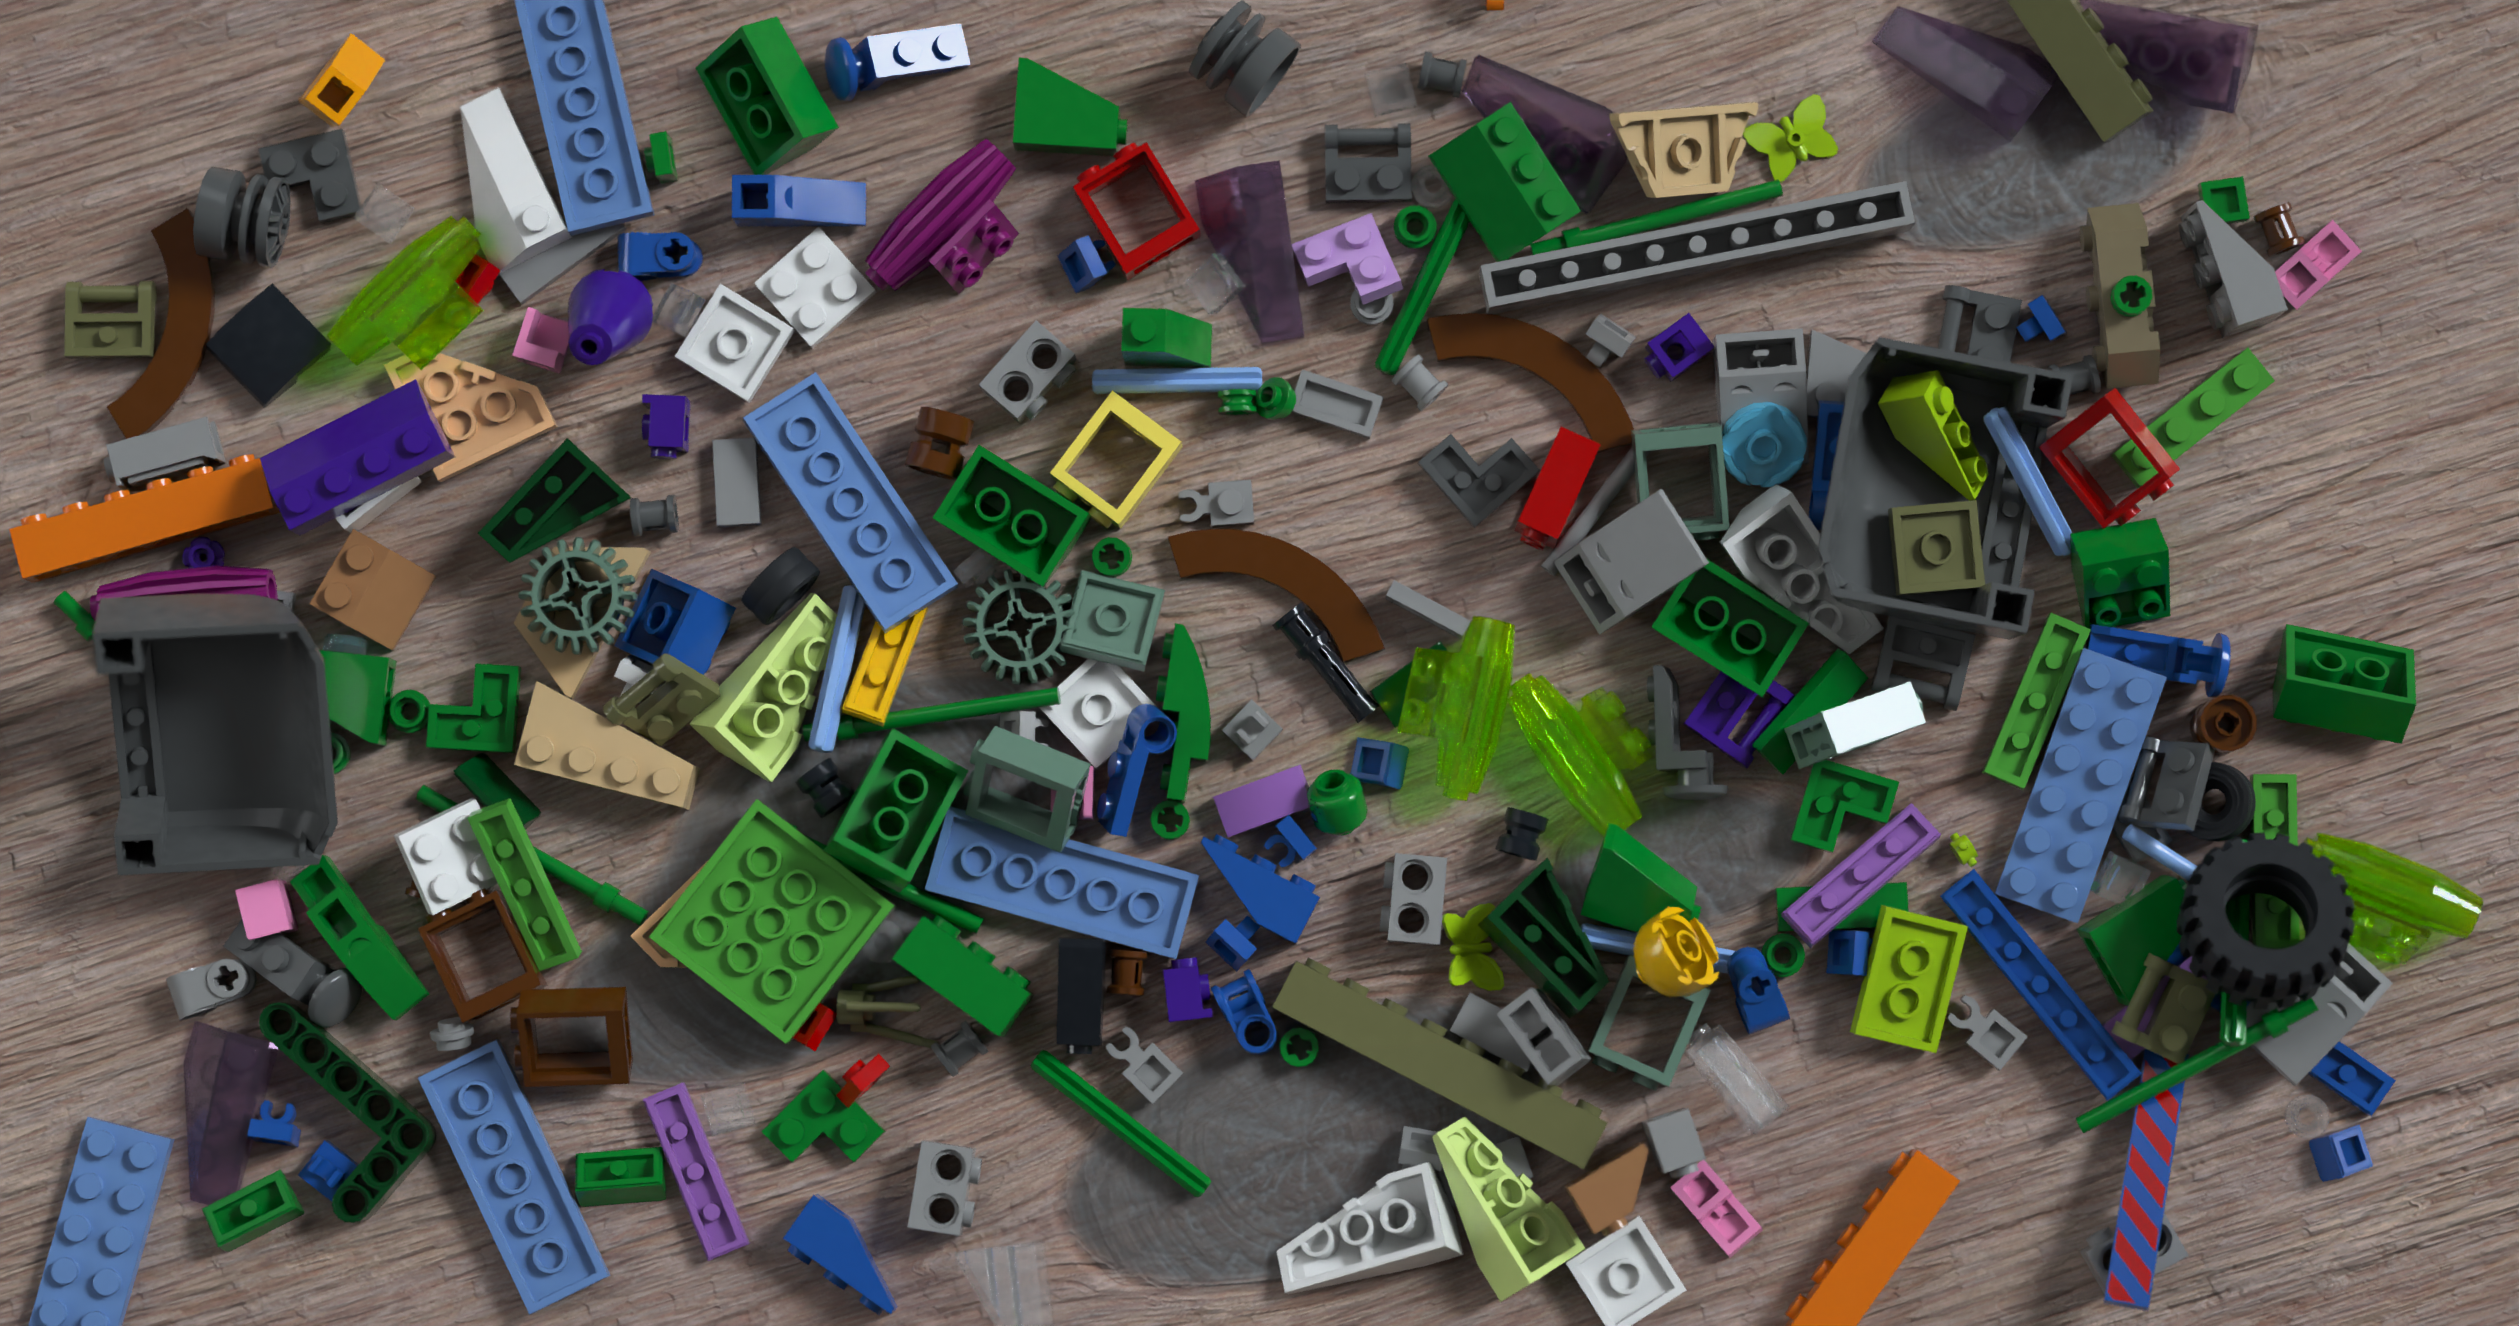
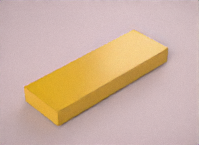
M928 607L887 633H884L877 621L875 622L843 704L842 713L882 727L884 726Z

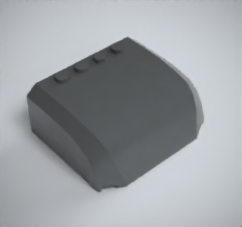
M1879 337L1851 373L1847 384L1818 545V552L1831 596L1837 602L1853 608L2008 640L2027 634L2035 590L2021 588L2019 585L2032 511L1985 425L1984 416L1993 408L2005 407L2040 471L2043 452L2039 446L2045 442L2047 428L2066 418L2073 375ZM1938 370L1945 385L1951 390L1954 404L1962 420L1969 426L1971 438L1988 467L1989 475L1975 499L1977 500L1985 585L1975 589L1896 596L1888 509L1969 501L1894 437L1878 405L1892 378Z
M181 594L101 598L93 631L97 674L109 675L121 802L114 833L118 876L319 865L328 840L332 837L338 824L325 659L308 630L291 609L276 599L249 594Z

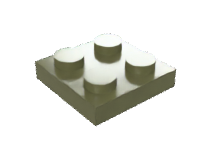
M1977 500L1888 509L1896 596L1975 589L1985 585Z

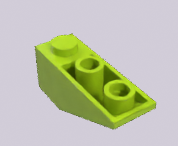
M1939 371L1892 378L1878 405L1894 437L1969 501L1975 500L1989 475L1987 463L1980 456L1971 438L1969 426L1962 420L1954 404L1953 394L1949 387L1945 385Z

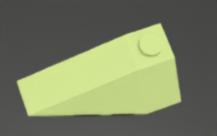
M810 593L719 686L720 697L694 717L690 725L718 752L764 780L773 782L798 748L802 734L799 733L806 711L812 709L816 698L812 694L820 672L825 670L837 614L815 593Z
M1466 1117L1461 1118L1432 1136L1477 1265L1500 1302L1586 1249L1563 1211L1552 1201L1546 1204L1530 1188L1533 1182L1524 1173L1516 1177L1513 1171L1502 1161V1152Z

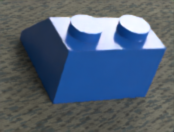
M651 569L632 608L635 615L633 618H627L624 624L627 630L625 633L620 632L614 646L652 665L661 655L667 653L704 675L711 665V659L722 636L729 628L730 620L736 607L694 586Z

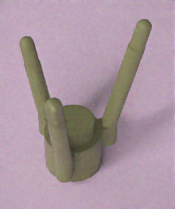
M915 975L869 984L853 983L852 990H839L837 1021L838 1024H850L851 1032H868L931 1048V1045L937 1042L922 1036L867 1022L875 1020L876 1012L920 1011L921 1005L918 1003L876 1002L875 995L868 994L918 983L920 979Z

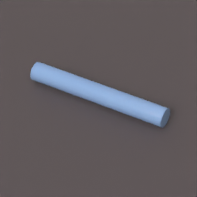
M2130 824L2123 832L2122 839L2187 881L2190 880L2191 874L2196 868L2195 864L2133 824Z

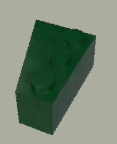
M567 438L478 534L511 563L632 497Z
M1547 857L1478 926L1542 989L1568 1018H1571L1610 981L1586 933L1582 932L1571 910L1572 905L1567 895L1563 894L1552 872L1554 869Z

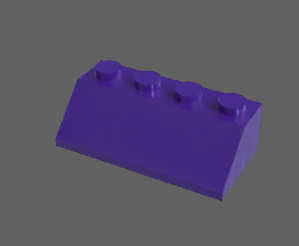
M415 379L261 457L260 460L270 493L288 529L301 536L455 458V455L418 381Z

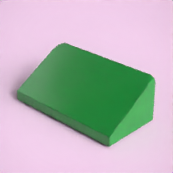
M662 1147L577 1153L575 1193L579 1205L589 1207L666 1200L664 1151Z
M278 1170L202 1208L218 1248L225 1252H230L305 1213L282 1170Z

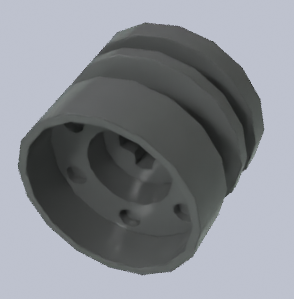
M1242 0L1233 6L1227 14L1221 16L1206 33L1189 67V74L1198 80L1213 67L1206 81V87L1210 90L1219 86L1227 78L1231 80L1224 97L1225 101L1248 117L1263 104L1280 83L1301 49V44L1279 27L1271 31L1263 39L1258 37L1263 28L1265 17L1259 13L1244 26L1251 13V6Z
M212 166L207 170L202 180L196 203L193 227L196 254L202 257L228 261L238 246L240 260L243 263L252 264L257 258V263L260 266L273 268L281 256L289 230L290 188L288 181L285 178L273 177L268 182L264 175L256 174L252 177L246 190L244 174L241 171Z

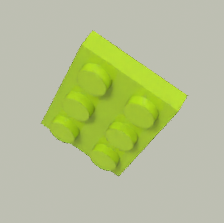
M1881 905L1867 962V976L1863 977L1850 1032L1937 1053L1968 926Z

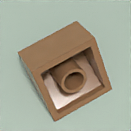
M353 529L309 604L394 651L437 576Z
M1638 1142L1564 1185L1565 1190L1590 1232L1596 1234L1601 1231L1606 1237L1628 1224L1625 1216L1634 1210L1649 1152L1644 1143Z

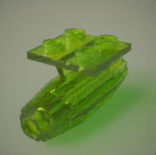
M450 215L409 243L356 294L327 333L328 338L356 366L393 342L422 370L484 311L455 282L481 248V245L476 241L481 233L464 216L456 221Z
M1473 616L1458 653L1419 647L1415 649L1397 732L1438 739L1435 786L1444 788L1443 797L1467 802L1469 794L1478 795L1498 746L1511 687L1515 638L1514 624L1492 618Z
M1528 673L1509 687L1513 695L1507 701L1530 748L1568 802L1603 838L1608 823L1618 825L1625 830L1643 817L1620 769L1629 768L1632 771L1651 759L1652 756L1648 751L1651 745L1643 731L1638 726L1632 728L1622 714L1626 712V709L1613 691L1607 693L1603 687H1600L1580 699L1583 705L1578 711L1543 675L1534 679L1532 674Z
M2320 832L2316 834L2315 838L2306 837L2304 840L2305 843L2314 847L2313 855L2318 858L2325 855L2333 862L2334 866L2331 871L2333 875L2342 874L2348 884L2344 896L2349 895L2353 898L2355 909L2351 917L2355 922L2354 930L2349 941L2353 947L2359 946L2374 952V955L2379 960L2386 963L2405 964L2429 940L2432 931L2461 938H2468L2470 933H2472L2482 910L2483 898L2439 871L2365 842Z

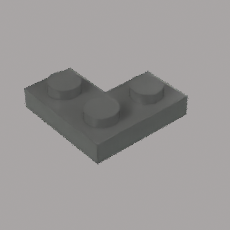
M343 129L258 148L264 176L268 182L273 177L285 178L288 181L289 188L310 183L318 220L322 224L364 214L348 142Z
M1452 434L1447 436L1418 461V465L1474 529L1540 472V469L1512 438L1480 466Z

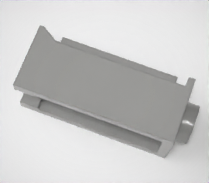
M207 417L106 444L109 457L104 458V466L110 482H116V485L124 490H131L130 485L139 487L154 480L171 478L186 474L197 468L210 466L209 461L226 464L216 422H209Z

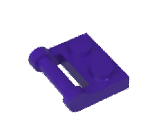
M1720 671L1683 725L1725 753L1737 764L1748 769L1755 759L1752 754L1756 749L1752 744L1791 702L1795 695L1773 680L1765 692L1771 697L1737 745L1727 737L1758 694Z

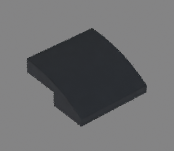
M272 283L232 317L206 343L205 348L265 408L296 384L297 378L301 373L328 353L331 343Z

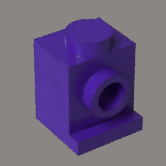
M1688 313L1647 343L1645 349L1649 355L1644 360L1658 379L1665 375L1672 382L1703 358L1710 355L1715 347L1691 314ZM1672 345L1679 346L1683 351V357L1673 360L1668 356L1667 349Z
M642 394V403L650 409V414L643 415L642 439L649 440L648 446L651 448V458L677 459V452L688 453L691 401L686 396Z
M1197 957L1171 960L1172 969L1163 970L1169 1022L1212 1018V1008H1203V1001L1211 1000L1208 974H1199Z

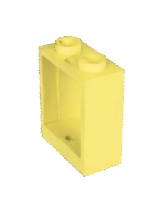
M1112 390L1050 472L1052 479L1056 481L1053 489L1072 503L1078 497L1089 505L1091 509L1088 513L1091 518L1108 529L1113 523L1121 529L1182 449V442ZM1110 415L1160 451L1118 509H1115L1067 473Z

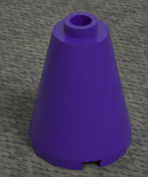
M605 269L595 270L582 277L573 288L568 301L569 347L571 353L578 361L587 365L601 364L637 346L644 340L651 329L653 321L652 297L643 283L628 272L620 270L618 272L604 271Z

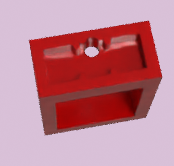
M1147 142L1139 147L1136 143L1125 146L1114 154V162L1102 169L1099 165L1090 167L1077 177L1079 183L1073 186L1074 194L1102 240H1104L1127 281L1201 237L1198 225ZM1145 165L1179 222L1125 254L1091 196Z
M2116 388L2100 398L2039 446L2103 529L2115 520L2122 526L2141 511L2136 504L2147 495L2153 501L2174 486L2169 478L2180 470ZM2110 413L2158 472L2117 505L2113 503L2069 447Z
M1560 427L1514 530L1522 534L1521 542L1541 551L1544 550L1546 545L1551 548L1555 547L1601 444L1564 427Z

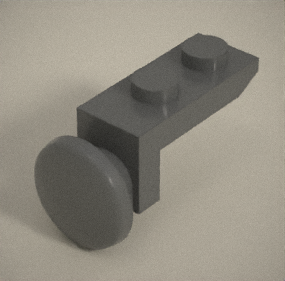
M1653 665V676H1648L1647 696L1649 702H1654L1655 719H1650L1648 724L1650 745H1656V770L1677 772L1678 786L1663 787L1664 796L1677 800H1707L1726 795L1727 785H1713L1714 761L1712 752L1707 753L1706 750L1681 751L1679 685L1670 668L1663 665Z
M241 919L223 945V947L288 996L308 1005L309 1018L318 1026L327 1028L341 1023L353 1012L360 1000L362 985L347 968L335 969L333 966L310 955L282 933L249 940L246 936L243 920Z

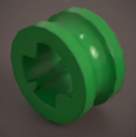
M2137 275L2122 278L2112 288L2110 294V302L2113 309L2125 317L2140 315L2152 301L2150 284L2144 278ZM2127 285L2135 286L2134 292L2137 289L2141 291L2142 298L2136 302V307H2129V301L2124 304L2120 298V295L2127 290Z
M1229 389L1219 391L1218 398L1222 399L1223 405L1218 408V413L1228 416L1257 413V407L1252 404V399L1256 397V390Z
M1108 537L1095 545L1092 552V561L1099 572L1107 576L1116 577L1124 574L1129 569L1132 563V552L1124 541ZM1109 545H1114L1116 551L1124 553L1123 562L1117 561L1120 566L1115 569H1110L1107 562H1101L1100 560L1101 553H1107L1104 548Z
M1167 800L1156 805L1152 811L1151 824L1157 835L1164 839L1173 840L1180 838L1186 833L1189 828L1190 817L1184 805L1178 801ZM1170 807L1174 808L1176 815L1183 816L1181 827L1176 824L1175 826L1178 830L1174 832H1166V826L1158 824L1159 814L1166 815L1163 810Z
M1294 1028L1286 1032L1280 1043V1053L1283 1059L1296 1067L1312 1063L1317 1057L1319 1050L1318 1040L1315 1035L1304 1028ZM1300 1034L1303 1041L1310 1039L1312 1043V1051H1306L1309 1056L1304 1060H1299L1296 1054L1289 1055L1287 1052V1043L1292 1045L1289 1039L1294 1035Z

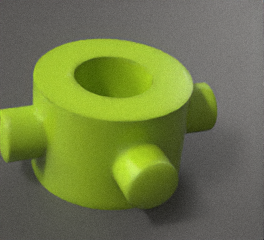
M1958 833L1952 834L1950 836L1952 842L1949 843V846L1962 865L1968 863L1970 867L1977 864L1975 858L1978 857V854L1971 841L1965 834L1959 836Z

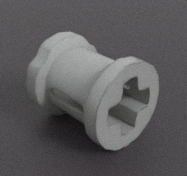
M1418 354L1392 378L1391 382L1395 386L1399 384L1403 386L1418 402L1417 408L1422 412L1444 392L1449 384L1445 380H1437L1422 364L1423 358Z

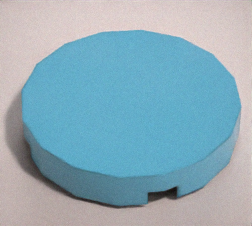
M1772 402L1752 403L1737 410L1726 421L1722 431L1724 464L1728 472L1740 483L1749 486L1752 484L1761 485V487H1773L1776 484L1788 481L1801 468L1804 461V454L1807 448L1806 434L1799 418L1784 406Z

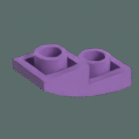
M1300 764L1216 795L1213 799L1227 837H1231L1309 808L1307 800L1309 786Z

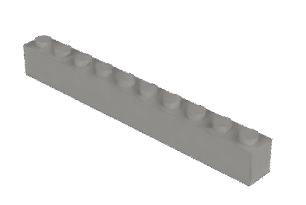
M1904 181L1484 264L1480 266L1479 276L1487 314H1496L1905 233L1911 230L1915 220L1907 182Z

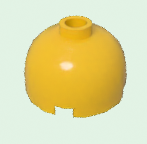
M1667 907L1652 917L1639 929L1633 946L1636 972L1639 978L1653 990L1667 997H1687L1695 994L1713 983L1719 972L1713 974V965L1719 961V957L1711 936L1696 918L1687 921L1683 916L1679 915L1684 911L1679 907Z

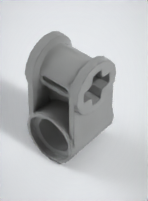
M222 959L166 978L179 1020L202 1015L216 1009L217 1006L245 997L252 992L257 981L256 971L241 959ZM231 971H237L239 978L233 981V985H227L225 978L231 976Z

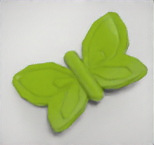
M1816 94L1803 99L1795 109L1793 125L1789 117L1785 116L1779 121L1783 129L1773 123H1754L1746 127L1743 133L1748 145L1759 153L1768 154L1769 169L1773 179H1779L1780 182L1784 181L1794 170L1797 158L1804 162L1807 160V153L1816 157H1833L1838 153V146L1833 137L1822 128L1826 120L1825 105L1820 95Z
M1492 903L1479 904L1467 911L1464 918L1457 914L1449 913L1442 916V924L1446 935L1454 943L1449 948L1450 953L1455 955L1450 963L1448 977L1449 983L1452 986L1464 985L1470 980L1476 987L1487 991L1502 990L1505 986L1503 972L1493 958L1482 954L1490 953L1492 951V944L1489 942L1480 943L1488 935L1478 924L1495 908Z

